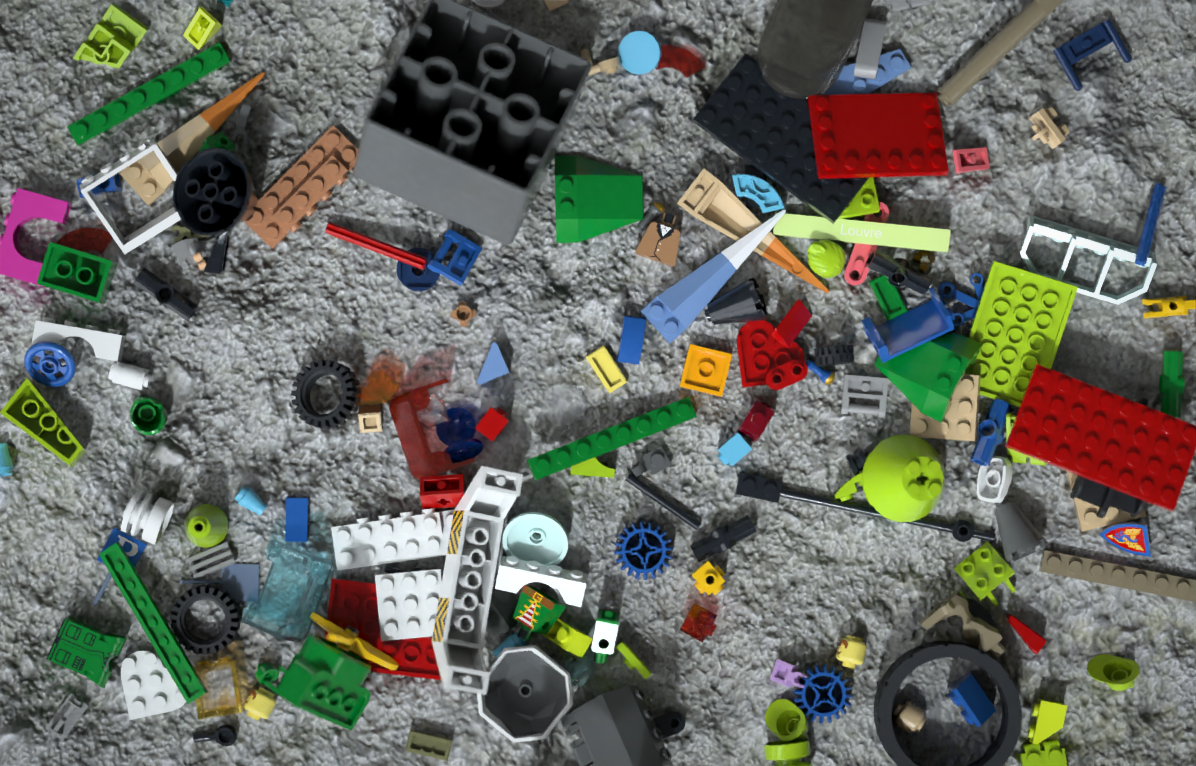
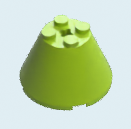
M894 435L882 440L869 453L863 466L862 486L869 504L881 516L892 521L912 522L925 517L938 505L945 489V468L940 455L930 443L914 435Z

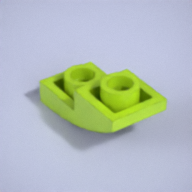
M862 472L846 481L835 492L834 498H840L841 502L854 498L852 493L857 492L854 483L858 482V485L862 486Z

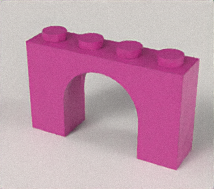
M17 188V192H13L11 197V212L7 213L5 217V233L0 236V274L36 284L43 263L32 261L21 253L18 246L19 231L26 222L36 218L47 219L66 225L72 204Z

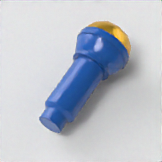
M809 359L806 361L808 369L817 374L823 384L829 385L834 382L835 374L833 371L824 370L822 367L816 366L815 362Z

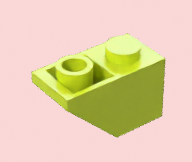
M559 618L547 634H542L564 650L581 658L593 640L582 631Z
M1038 698L1037 703H1034L1032 707L1034 720L1033 725L1030 724L1028 727L1027 737L1030 738L1029 742L1039 744L1063 728L1067 705Z

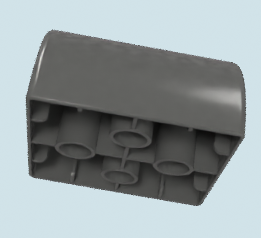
M429 0L365 117L353 170L354 176L498 242L510 245L515 240L562 142L591 70V62L455 0Z

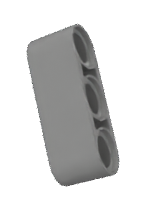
M865 18L854 76L876 79L887 21Z

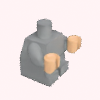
M197 238L184 239L171 245L184 271L189 269V265L197 263L200 270L205 268L207 263L203 260V257L206 256L204 250L211 247L208 239L199 242Z

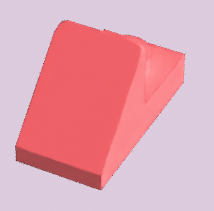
M987 147L953 150L956 174L990 169Z

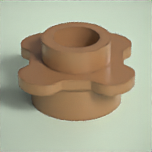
M460 301L458 307L450 313L451 318L459 321L462 327H467L469 321L477 315L476 310L468 307L465 301Z

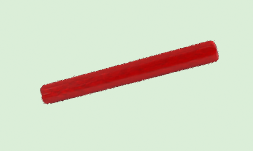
M329 222L325 229V232L329 235L419 269H424L427 264L425 257L335 223Z

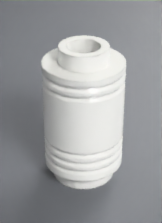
M118 361L117 363L113 362L109 372V379L113 383L143 391L145 387H149L151 375L148 369Z

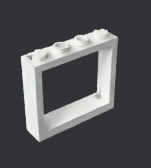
M147 139L138 145V149L133 152H125L119 157V161L114 164H106L100 169L101 172L95 176L89 175L81 181L82 184H80V191L124 254L181 220L178 212L173 207L124 238L91 189L152 151L155 152L175 182L178 173L155 139L151 141Z

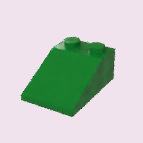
M49 242L36 284L105 305L117 263Z

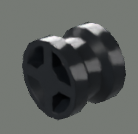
M862 449L858 450L854 455L849 454L845 456L853 475L859 474V471L863 470L866 460Z

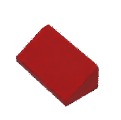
M798 299L771 333V336L787 348L812 317L802 301Z

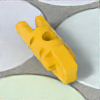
M1186 295L1142 299V305L1157 304L1158 312L1150 311L1143 313L1144 319L1188 315L1189 309H1196V300H1187ZM1170 303H1171L1172 306H1173V309H1172V310H1171L1170 307H1169V304H1170Z

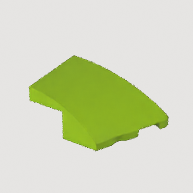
M112 3L73 58L75 60L94 62V64H105L109 67L120 68L141 42L149 28L117 4Z

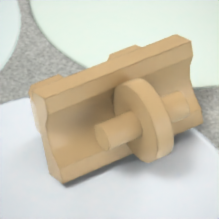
M1053 107L1042 108L1029 118L1034 124L1032 129L1036 133L1032 137L1033 141L1040 138L1044 144L1048 143L1051 149L1065 141V137L1070 132L1065 124L1062 123L1058 127L1054 124L1052 120L1057 117V113Z

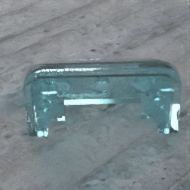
M271 539L265 553L267 560L271 561L272 565L258 603L251 602L244 608L241 622L282 640L300 643L307 638L313 620L309 616L312 612H317L332 571V561Z

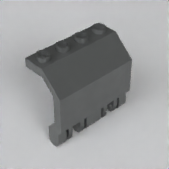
M628 685L603 693L574 709L572 713L560 720L563 729H566V736H572L579 731L581 732L582 737L570 743L571 748L574 749L573 753L579 766H673L671 753L663 743L662 732L656 727L653 720L654 714L648 708L645 701V693L639 686Z

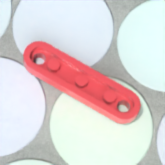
M878 202L881 216L875 217L874 213L867 214L863 221L886 223L889 217L888 207L884 203ZM854 244L844 271V278L848 284L857 286L865 281L869 268L866 267V261L869 254L877 249V245ZM852 271H857L859 273V277L857 279H853L851 277Z

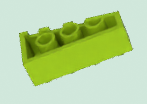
M26 378L0 411L4 417L72 468L86 452L84 447L28 378Z

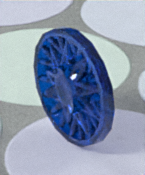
M453 407L444 411L438 418L436 433L439 440L445 445L453 448L462 447L473 439L476 432V421L468 410L461 407Z
M464 439L449 445L444 450L443 456L445 461L451 463L464 462L479 455L484 447L478 439Z

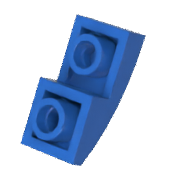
M624 315L617 355L618 362L639 365L646 318Z

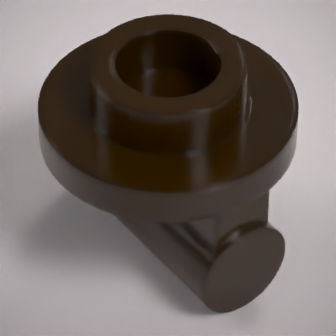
M919 250L914 254L913 260L916 263H920L919 272L927 274L929 264L935 261V255L931 251Z

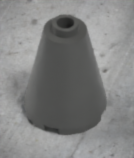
M1005 499L1001 503L996 504L997 508L994 512L1005 559L1008 563L1011 560L1016 561L1036 552L1034 548L1036 546L1043 548L1047 545L1045 538L1014 501L1009 502L1008 499Z

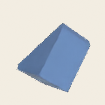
M492 343L477 380V383L480 385L510 373L497 343Z

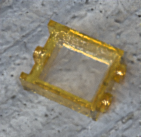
M231 656L218 658V663L210 664L209 660L196 662L197 666H194L208 690V693L196 700L198 720L245 712L238 661L231 660Z

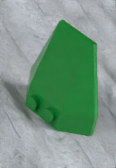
M577 155L555 156L556 242L579 243L643 220L642 175Z
M945 333L884 363L878 356L874 365L922 414L942 423L952 405L950 399L969 364L973 365L983 345L963 335Z

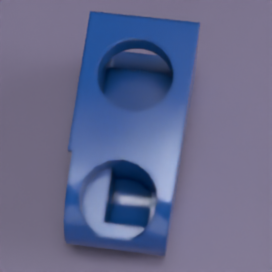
M119 173L92 188L93 194L97 196L122 191ZM84 178L76 180L80 198H85L80 191V184H82L81 181Z

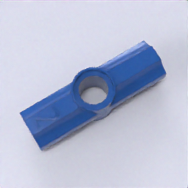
M1000 399L992 400L985 420L978 426L979 437L970 458L972 462L982 466L990 465L997 445L1004 438L1003 428L1006 423V414L1010 412L1012 407L1009 403Z

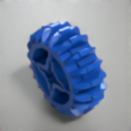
M640 521V528H636V524L633 522L631 526L634 530L630 531L625 527L624 531L627 535L624 536L621 533L618 535L619 538L623 539V542H615V545L620 546L621 550H615L614 554H621L622 556L617 558L616 562L624 561L625 564L620 569L624 570L626 567H629L627 575L630 576L635 571V579H639L640 573H644V580H647V573L650 572L652 577L656 578L655 570L658 569L659 573H664L660 567L662 564L665 567H669V563L664 561L665 558H673L672 555L667 554V551L673 550V546L666 547V543L672 540L671 538L663 539V536L667 534L666 530L662 531L661 534L658 533L660 525H657L655 529H651V521L648 523V528L644 527V521ZM646 532L655 535L660 540L662 546L649 545L646 540ZM636 533H639V544L636 547L625 548L628 540ZM642 539H644V544L647 545L646 548L649 546L650 549H655L646 552L645 562L643 561V556H640L641 553L638 554L637 551L632 552L641 548ZM662 552L659 561L654 566L648 568L649 556ZM626 555L639 556L642 568L632 565Z
M815 664V672L812 673L809 667L806 668V671L809 673L808 677H801L804 681H799L804 687L793 690V693L800 694L799 697L794 698V701L802 702V704L798 705V708L800 710L806 708L803 712L806 717L812 713L811 721L814 722L816 716H819V723H823L824 717L827 718L828 723H831V715L834 714L838 720L840 719L837 713L839 710L843 714L847 712L842 706H851V703L846 701V698H853V694L846 693V691L851 690L852 685H844L849 681V678L844 677L840 679L843 675L842 670L834 674L835 666L832 665L830 671H827V664H823L822 670L819 669L818 664ZM819 676L832 677L830 681L823 685L813 681L814 678ZM837 682L841 690L839 701L832 697V690ZM807 685L815 693L809 705L805 698ZM815 686L819 689L822 688L823 690L824 688H827L828 690L826 691V693L828 694V697L832 700L830 701L828 698L824 699L823 696L822 699L818 698L820 694L818 693V690L815 688ZM823 702L833 706L832 709L827 711L815 710Z

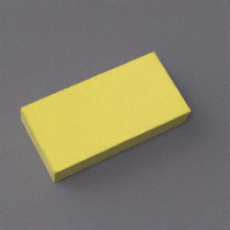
M605 346L586 356L609 394L628 382Z

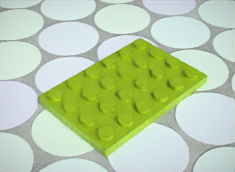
M993 260L968 335L969 339L982 344L983 347L973 365L969 364L964 373L966 375L981 376L979 395L1000 399L1020 407L1035 365L1039 364L1049 369L1052 368L1078 289L1077 286Z

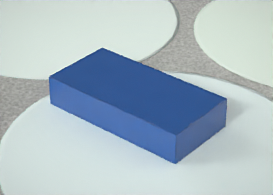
M286 498L285 542H308L309 498Z

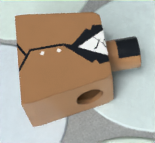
M664 212L660 224L651 222L635 254L674 267L681 231L673 229L676 216Z

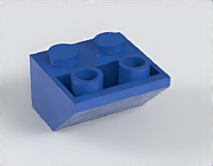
M969 672L947 687L950 690L947 695L954 705L956 704L957 707L961 706L963 710L960 714L969 725L981 726L996 711L978 682Z

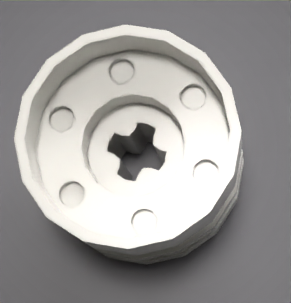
M138 489L125 508L121 531L127 533L132 527L131 535L136 536L142 528V540L157 545L168 526L173 513L174 503L164 498H159L153 505V494L148 493L144 499L145 490Z

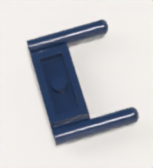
M1110 18L1053 50L1076 91H1080L1083 85L1071 65L1111 42L1114 43L1125 63L1132 61L1129 51Z

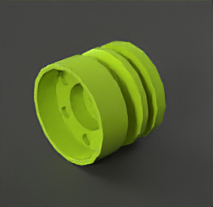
M802 738L799 741L792 742L778 740L763 744L765 759L775 761L776 763L770 766H812V762L802 761L801 759L811 754L809 739Z

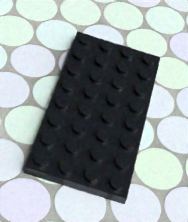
M746 53L693 118V122L833 224L870 178L818 179L808 98Z

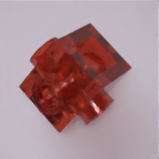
M693 603L682 623L680 631L703 642L707 635L711 637L717 625L714 624L717 615Z

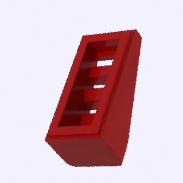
M1008 614L1006 616L1007 621L1031 652L1037 655L1047 642L1046 639L1012 614Z

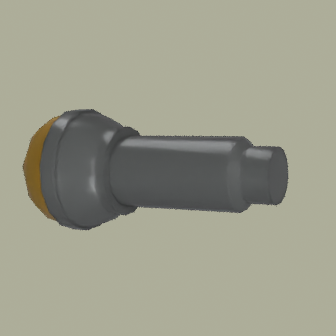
M659 202L651 204L649 213L639 223L638 228L643 231L655 218L663 215L664 206Z

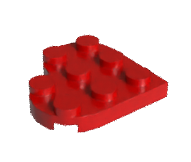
M765 320L747 322L740 328L736 342L742 388L767 385L765 377L768 371L789 361L799 359L805 362L803 350L796 342H792L787 348L771 336L775 328ZM799 366L793 368L794 374H800L801 368ZM779 375L773 376L774 383H779L781 381V377Z

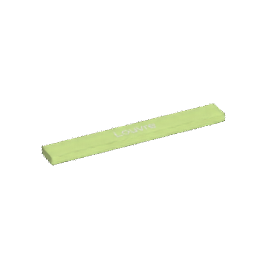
M786 213L774 225L773 235L825 239L947 253L949 251L951 230L846 219H838L833 224L824 217Z

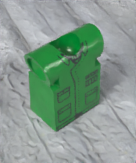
M68 616L64 618L46 659L86 675L92 682L105 688L112 673V659L121 653L127 637L105 633Z

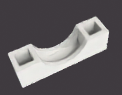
M43 317L42 321H35L31 346L44 341L61 345L70 338L81 337L92 345L96 358L122 361L126 336L120 335V330L107 328L106 333L98 331L99 327L86 325L85 329L78 328L77 323L64 321V325L55 324L56 319Z
M502 556L495 589L517 593L525 584L541 582L555 590L560 603L581 607L588 574H584L579 570L570 571L562 569L557 565L547 566L537 561H524L514 556Z

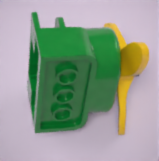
M312 612L309 617L329 632L326 637L327 639L310 634L300 651L293 657L288 668L283 665L279 666L278 670L284 674L278 685L267 680L264 682V685L296 708L352 731L370 700V691L362 685L371 671V665L351 651L390 670H397L399 664L368 642L358 638L357 636L360 631L348 625V628L344 630Z

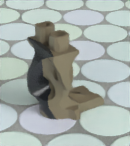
M961 590L955 591L942 600L920 620L921 626L929 629L945 618L958 615L963 622L962 631L966 641L985 653L988 652L994 658H998L1006 651L999 642L1002 636L999 634L989 612L975 599L967 598Z

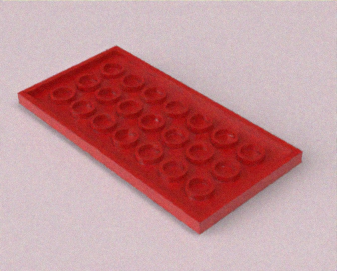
M1036 364L1005 447L1173 512L1196 451V425Z

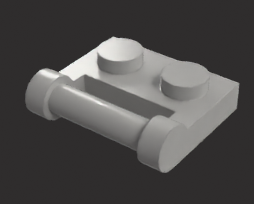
M844 375L841 414H848V412L873 414L885 418L888 378ZM849 397L879 400V405L849 404Z

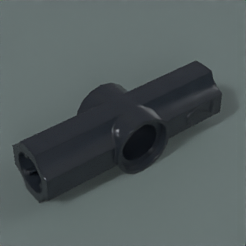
M873 250L866 261L867 268L888 277L889 283L895 287L906 286L925 295L932 284L931 277L909 267V262L906 259H893L877 250Z
M144 268L134 281V284L186 321L193 317L199 307L147 268ZM164 289L171 290V297L168 300H163L161 297Z
M746 515L729 525L726 524L709 533V536L693 543L690 547L698 562H701L717 552L721 553L733 547L738 541L754 534L756 529L749 516Z

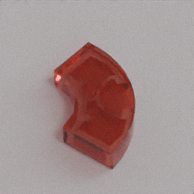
M661 45L662 55L655 69L656 71L663 68L675 69L687 79L703 70L705 66L697 56L686 49L672 45Z
M80 228L64 235L56 244L82 252L95 250L104 253L113 237L108 231L102 229Z

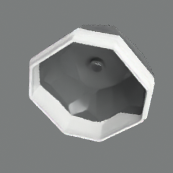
M536 645L504 648L487 669V672L490 673L487 694L477 693L479 714L513 742L545 739L573 705L570 673ZM523 687H528L530 689V692L528 694H523L521 689Z

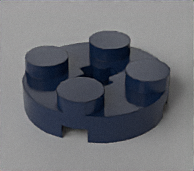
M412 248L408 250L425 257L427 264L425 272H421V276H417L416 272L412 270L415 268L414 266L398 261L396 270L401 283L408 289L416 292L426 291L435 286L440 274L431 271L427 267L429 261L433 260L435 255L425 248Z

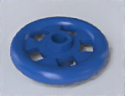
M44 341L32 345L26 351L24 365L28 374L36 382L49 387H59L67 384L74 377L76 372L75 360L72 354L62 345ZM45 350L54 351V355L45 354ZM35 355L41 357L39 363L33 361ZM64 358L67 365H61L60 359ZM40 369L46 376L40 374L38 370ZM61 371L63 376L57 378L55 373Z

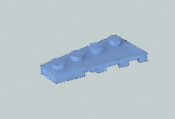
M898 49L880 55L875 80L854 76L856 63L815 75L814 78L824 95L870 94L911 69V66L902 51Z

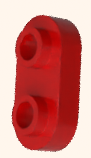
M799 359L789 361L768 371L765 382L772 390L783 389L803 380L807 376L808 367L804 361ZM795 366L801 368L800 374H794L793 368ZM774 375H779L781 377V381L779 383L773 382Z

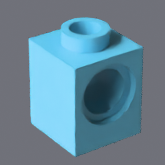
M736 433L717 449L720 452L718 458L725 466L728 463L733 466L749 453L752 448L739 433Z

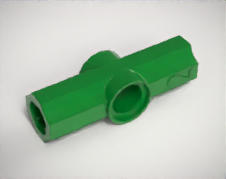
M1163 351L1162 374L1159 377V393L1161 394L1160 412L1180 418L1181 395L1184 392L1185 386L1184 375H1182L1183 352Z

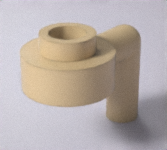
M589 49L580 51L582 58L591 62L592 66L589 75L605 71L606 75L619 71L618 67L622 66L619 57L593 65Z

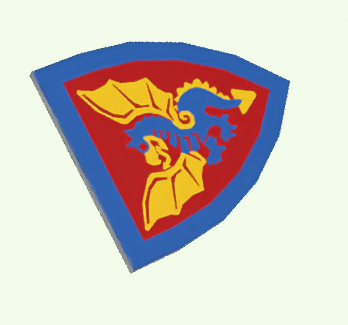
M1138 518L1136 523L1124 522L1114 524L1099 534L1107 542L1123 551L1141 556H1152L1148 528L1143 518Z

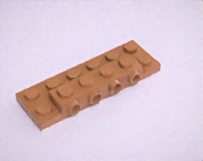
M333 125L258 200L253 217L244 222L274 249L291 231L295 233L302 226L301 221L306 216L311 217L317 211L316 205L321 200L325 202L333 194L331 190L336 185L341 186L349 178L347 174L355 166L358 149Z

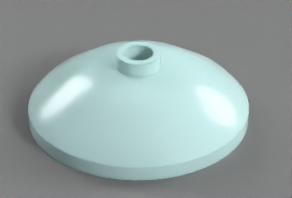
M527 512L520 514L507 524L503 533L502 542L507 556H514L519 560L537 561L547 566L558 565L567 553L568 536L564 527L555 518L544 513Z

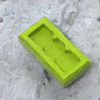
M621 640L616 645V648L626 657L623 661L631 670L636 668L646 680L651 675L650 669Z

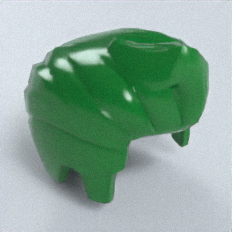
M148 396L136 397L130 409V420L138 432L143 435H154L162 431L167 423V410L160 400Z

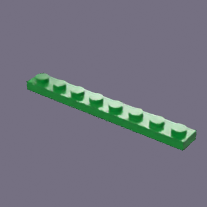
M219 42L72 123L67 128L77 146H81L228 65L231 61Z
M686 397L528 459L527 463L536 481L694 419L697 416L689 397Z
M116 542L101 552L99 555L187 704H191L208 693V690L120 542Z

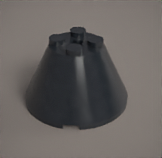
M208 148L197 152L198 155L184 163L174 183L173 204L175 211L178 212L182 220L181 223L187 229L199 235L215 236L223 234L253 217L258 201V190L254 187L246 165L236 154L222 148Z

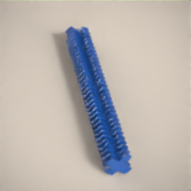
M1156 183V186H1154L1150 200L1151 203L1147 212L1148 215H1146V222L1134 261L1143 267L1148 261L1147 258H1149L1150 246H1152L1151 241L1154 239L1153 234H1155V227H1157L1156 224H1158V217L1160 215L1159 212H1161V205H1163L1162 200H1164V193H1166L1167 187L1160 183Z

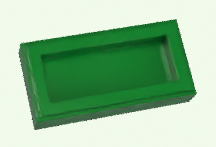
M881 275L868 282L887 321L907 312L897 288L889 283L888 277Z

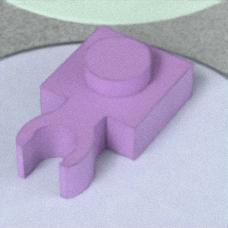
M777 659L770 680L787 687H791L793 684L803 688L804 685L799 683L800 677L807 678L808 676L805 673L797 672L798 666Z

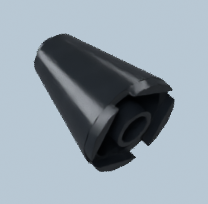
M753 277L707 304L708 309L705 310V315L708 322L712 321L714 325L766 320L768 316L763 294L756 290V288H759L756 279Z

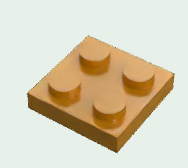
M689 344L679 387L722 397L732 354Z

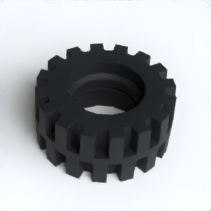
M853 345L827 346L814 349L816 366L855 362Z

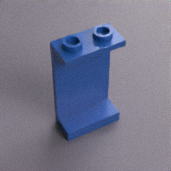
M933 287L929 288L931 301L876 327L870 317L861 320L868 339L883 363L954 330L952 322L955 319L950 307H945L946 302L942 294H937Z

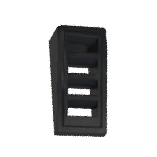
M227 231L219 235L204 268V272L218 275L225 273L230 232Z

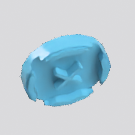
M635 31L626 35L621 41L618 50V56L624 69L639 75L653 71L658 66L662 55L661 45L657 38L645 31Z

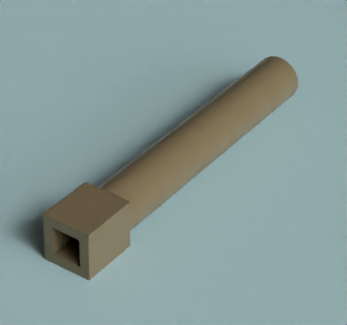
M1032 0L937 90L939 93L937 97L940 102L945 106L948 104L953 106L1064 0Z

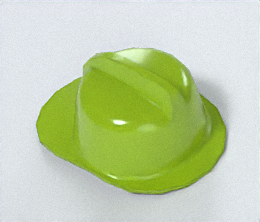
M1107 654L1096 655L1087 664L1088 674L1093 679L1106 683L1108 687L1115 691L1133 688L1135 679L1140 672L1139 665L1134 660Z
M778 699L769 705L765 714V722L776 736L785 742L808 738L806 734L809 727L808 720L795 704L787 699Z

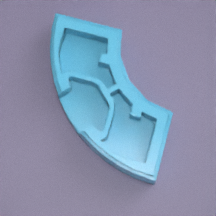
M750 174L732 175L736 197H747L754 200L760 206L762 213L784 209L780 195L766 181Z

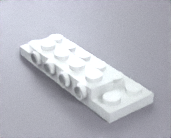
M435 508L424 509L420 515H413V511L400 513L398 518H392L391 514L378 516L379 520L370 521L368 517L356 519V524L331 527L337 571L446 555L454 510L435 512Z

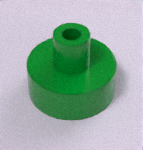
M264 662L258 664L255 676L261 685H264L266 680L273 683L278 678L279 671L274 664H265Z

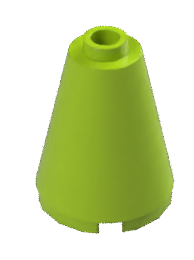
M212 504L196 506L188 513L185 520L187 537L192 543L203 548L214 547L220 544L228 532L226 514L219 507Z

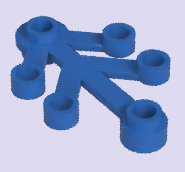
M974 273L969 278L970 284L974 286L978 300L956 290L951 282H942L938 286V294L941 293L944 299L954 298L975 308L963 313H954V317L956 315L961 317V322L956 324L952 320L953 325L960 326L964 321L975 317L984 289L981 274ZM974 276L980 277L978 284L973 283L972 279ZM945 286L951 288V292L948 295L943 292Z

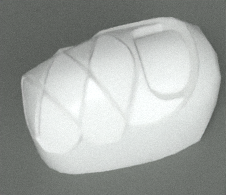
M993 456L989 466H980L977 479V496L980 500L991 503H1001L1011 484L1013 473L1012 463L1008 458Z

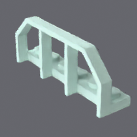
M1029 215L1027 232L1020 249V254L1030 272L1077 286L1078 293L1115 304L1123 303L1147 292L1157 266L1156 253L1149 251L1148 261L1143 267L1147 268L1148 266L1149 269L1142 285L1118 296L1102 292L1100 289L1113 256L1119 261L1128 260L1134 262L1138 247L1033 215ZM1032 234L1036 236L1045 235L1059 243L1063 241L1069 243L1057 277L1039 273L1034 267L1026 252ZM1074 247L1092 249L1093 252L1099 255L1107 254L1094 289L1062 280Z

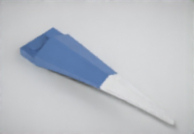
M782 210L668 288L641 310L644 317L669 344L688 328L785 214L786 210Z

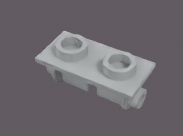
M71 693L45 729L49 731L48 734L53 738L58 737L63 741L89 705Z

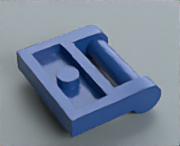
M448 229L444 234V241L434 259L429 261L427 267L431 271L437 272L461 286L482 247L455 231ZM455 242L458 244V247L446 267L441 262L451 244Z

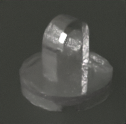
M566 382L556 383L549 387L542 399V411L546 418L553 424L560 426L571 425L577 422L585 409V399L582 392L575 385Z

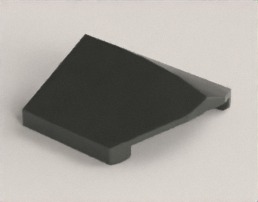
M498 589L492 593L486 625L487 633H506L517 625L518 621L513 618L518 599L513 592Z

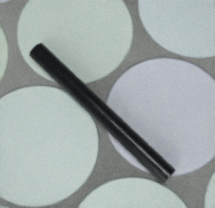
M631 473L627 476L625 481L695 530L700 527L701 522Z

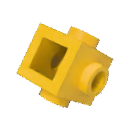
M708 560L691 574L697 581L694 585L701 594L706 592L708 595L711 593L716 595L724 588L723 583L725 580L722 577L725 573L718 565L713 567ZM708 576H713L711 583L706 582Z

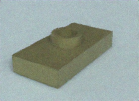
M410 729L405 751L448 761L453 739Z

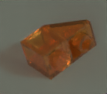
M382 369L378 372L374 370L367 378L369 383L364 389L362 387L359 388L361 389V394H357V398H360L361 401L360 403L355 402V405L389 403L402 386Z

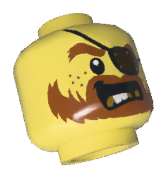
M846 635V638H842L839 641L836 658L842 662L843 667L855 669V665H862L864 663L867 646L862 638Z
M261 687L252 689L244 703V708L249 711L247 715L259 721L260 717L263 719L269 718L277 703L276 699L273 698L275 694Z

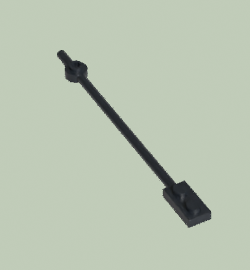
M739 473L735 492L738 495L779 503L780 497L887 519L881 516L873 507L782 488V481ZM925 518L912 522H902L949 532L955 540L960 542L969 541L971 538L994 542L996 533L974 529L972 524L966 520H958L954 524ZM961 527H965L967 529V533L965 535H961L959 533Z

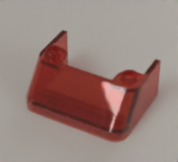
M448 378L398 395L389 404V410L410 472L418 480H420V477L436 476L477 462L476 458H471L453 464L449 454L444 451L430 454L416 412L427 408L429 405L430 395L428 390L449 384Z

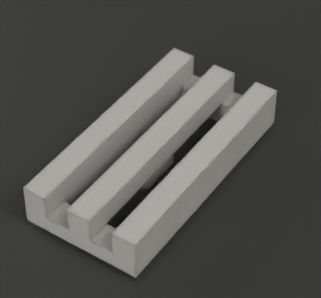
M228 542L187 558L194 579L201 578L236 563ZM226 549L227 551L198 564L194 563L221 550ZM229 556L230 560L198 573L197 569Z

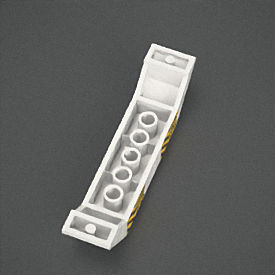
M481 466L454 510L432 636V645L444 688L487 694L490 673L487 672L482 649L504 518L515 499L520 496L522 474Z

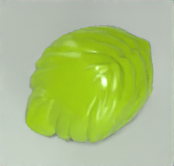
M822 239L809 245L807 249L808 263L817 275L824 278H833L842 272L846 262V255L838 244Z

